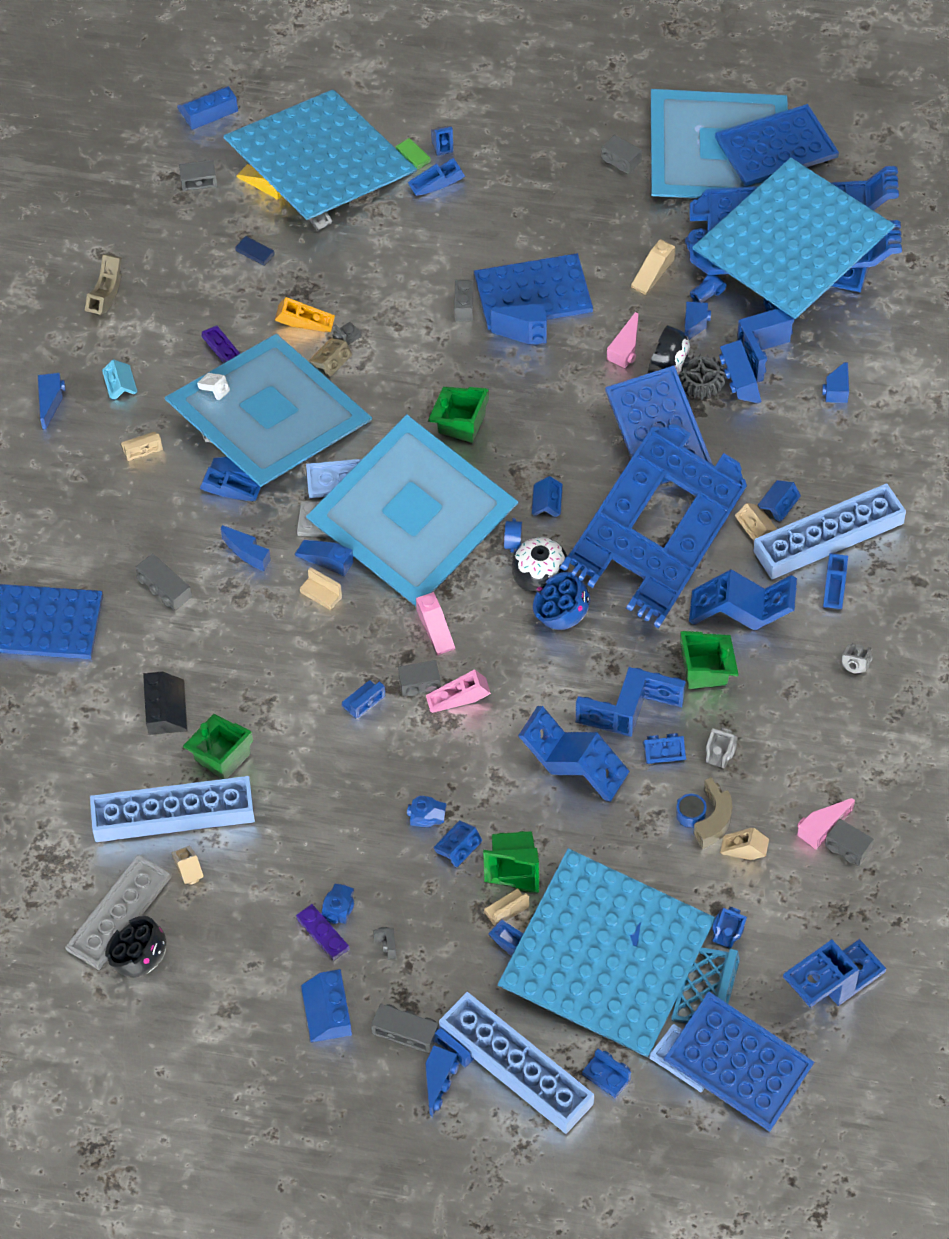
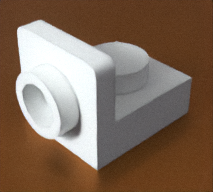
M207 373L197 383L199 389L213 391L217 400L222 399L230 391L225 376L220 374Z

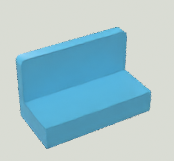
M113 359L102 370L110 398L116 400L124 391L132 394L137 393L130 365Z

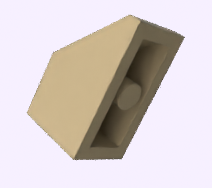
M754 827L727 834L723 837L720 853L747 860L765 857L769 838Z
M190 845L171 852L184 884H195L200 881V878L204 877L197 855Z

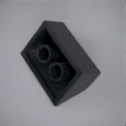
M163 671L143 673L148 735L187 731L184 679Z

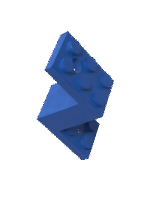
M765 298L763 305L767 312L740 319L737 331V341L741 340L757 383L764 381V373H766L765 363L767 362V355L762 350L789 343L791 334H793L792 323H794V318Z
M730 569L692 590L689 622L695 625L721 611L755 631L795 610L797 578L790 575L764 589Z
M629 667L616 706L609 702H600L589 697L578 696L575 723L632 737L644 698L682 708L686 681L677 677L671 678L660 673H651L640 668Z
M543 706L536 707L518 735L551 775H584L605 801L613 799L630 772L598 732H564ZM541 729H542V731H543V737H542V739H541V733H540V730H541Z
M831 939L786 971L783 978L810 1008L827 995L839 1006L884 974L887 968L860 939L843 951ZM854 963L861 964L863 968L859 970ZM812 975L816 983H811L807 977Z

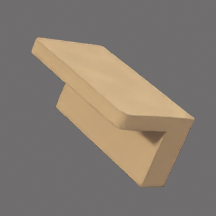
M156 432L121 443L128 461L163 450L161 438Z
M746 503L735 515L753 541L760 536L777 530L765 512L756 504Z
M310 567L308 569L309 578L300 587V593L332 610L342 598L341 585Z
M517 888L485 908L484 913L493 925L496 926L501 920L506 922L529 907V895L527 893L523 895Z

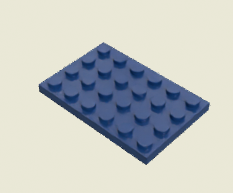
M808 104L715 133V139L745 187L765 181L790 158H793L805 167L838 158L839 156L838 150Z
M578 253L474 270V278L488 330L491 329V308L545 304L547 320L593 312Z
M675 366L605 388L631 458L651 427L659 426V428L668 427V425L677 424L692 433L684 448L713 465ZM664 477L660 485L671 481Z
M0 584V653L92 659L103 591Z
M711 992L707 993L663 1059L769 1132L815 1063Z

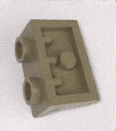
M330 338L313 355L309 362L314 367L324 369L326 375L331 377L352 356V352L346 341Z

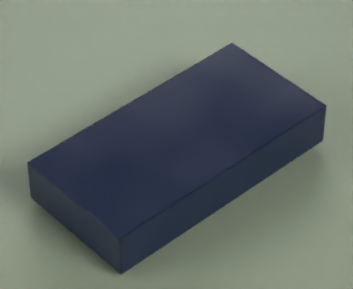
M247 236L235 247L238 253L264 266L275 255L274 250Z

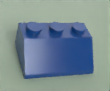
M229 86L221 87L177 105V108L192 130L238 112L237 98Z
M741 340L720 346L722 354H719L721 364L726 365L724 369L726 378H731L732 382L729 385L732 393H736L740 400L761 403L757 381Z
M341 969L321 972L302 984L301 989L311 1043L351 1036V1023Z

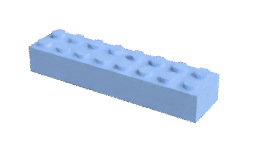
M886 483L754 540L753 552L771 580L827 557L829 553L834 554L904 524L906 510Z
M249 776L90 796L92 830L95 842L255 822Z
M466 992L439 1020L440 1027L471 1053L472 1058L565 1134L594 1105V1094L470 993Z

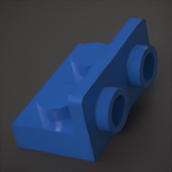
M678 733L666 734L667 738L660 739L659 735L647 736V740L643 741L646 764L686 760L684 736H678Z
M459 820L433 848L436 853L449 858L453 866L458 867L482 842V838L476 827Z
M598 1048L595 1051L594 1058L582 1071L584 1077L614 1098L618 1097L631 1080V1071L626 1064L617 1062L610 1053L601 1051Z

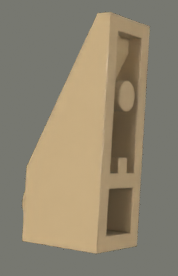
M660 239L648 254L631 288L647 295L675 259V246Z

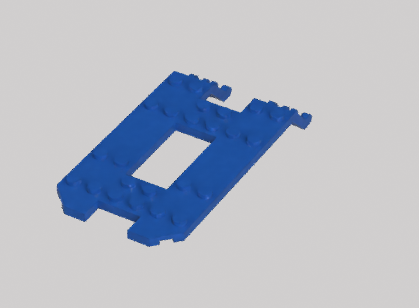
M886 166L866 181L830 182L872 210H875L889 199L899 197V190L897 189L899 184L898 177L896 176L898 168L896 166ZM759 186L705 190L698 200L694 199L690 203V221H708L709 232ZM889 220L895 224V227L851 268L874 267L891 254L901 253L902 245L899 244L902 242L901 231L899 230L901 222L899 220ZM690 244V262L708 275L728 274L693 250L692 247L695 244Z
M677 424L668 425V427L659 428V426L651 427L573 550L560 566L564 571L568 569L570 564L576 567L571 573L574 577L581 570L582 573L578 578L580 581H583L586 574L591 576L588 582V586L591 588L594 587L611 560L642 577L644 580L626 609L632 611L635 605L640 606L641 608L637 613V616L640 618L645 610L648 611L644 618L645 621H649L653 614L657 617L654 626L658 629L747 487L738 461L723 453L716 466L697 456L684 448L692 433ZM665 477L696 496V498L663 548L632 529V527Z

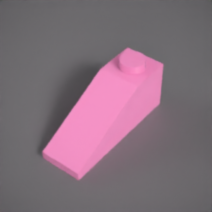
M634 313L607 348V360L625 369L636 358L638 313Z
M434 592L416 598L417 613L436 654L440 655L455 650L442 609Z
M473 670L427 694L426 698L430 712L433 713L474 703L491 693L486 677Z
M851 798L812 812L807 818L803 817L797 825V836L814 849H817L826 840L828 833L839 819L844 821L853 811L855 800Z

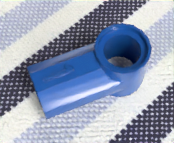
M707 275L702 284L690 291V297L693 302L703 303L711 296H718L723 293L726 283L717 275Z

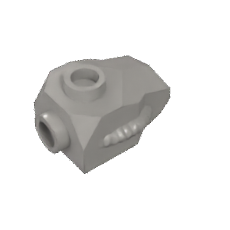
M848 644L842 655L843 667L852 673L866 672L873 659L872 648L868 647L867 650H863L864 647L862 645Z
M712 728L706 744V763L726 768L737 747V736L733 735L731 730L721 728L719 731Z

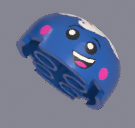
M562 572L552 576L546 581L547 585L541 592H537L535 595L533 612L549 628L555 630L569 629L577 625L588 612L590 592L586 584L578 580L579 577L572 576L571 572Z

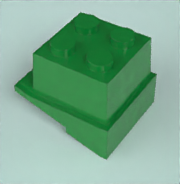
M443 386L428 422L437 423L439 434L473 443L485 417L486 405L489 401V389Z
M694 631L680 632V645L688 689L727 685L729 676H739L731 635L703 634V632Z
M213 714L205 723L200 725V728L183 745V748L192 752L195 761L221 779H228L250 755V744L253 742V736L250 730Z
M532 831L492 834V851L483 849L484 882L512 886L520 891L539 893L538 850L534 845Z

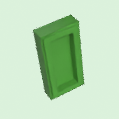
M410 138L396 146V149L417 170L431 162V158Z

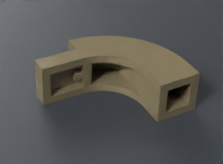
M103 254L99 279L95 289L87 293L85 311L102 315L109 310L120 285L122 275L120 274L121 257Z
M712 777L704 780V791L714 807V812L710 817L694 824L693 834L702 849L717 843L726 834L732 816V799L729 791L722 792L720 785L715 783Z

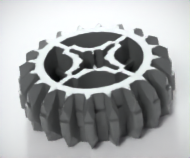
M701 353L699 357L693 355L687 368L683 367L678 375L684 392H687V396L693 395L694 399L700 397L701 400L705 396L709 399L711 395L716 396L717 392H721L726 379L724 366H721L720 361L716 362L715 357L710 359L708 355L702 357Z

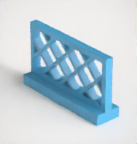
M707 948L700 949L699 954H703L706 959L697 964L694 962L689 974L697 970L701 977L691 982L687 976L676 999L672 1021L687 1024L695 1013L690 1004L698 999L702 1002V997L711 991L715 996L729 1004L740 962L738 950L730 949L729 952ZM717 957L725 958L724 963L718 967L712 962ZM709 962L713 970L703 974L700 967ZM717 973L720 979L717 983L711 985L707 978ZM705 981L708 988L699 993L695 985ZM692 988L696 995L686 1000L683 996L684 992ZM686 1006L691 1011V1014L686 1017L678 1016L679 1010Z

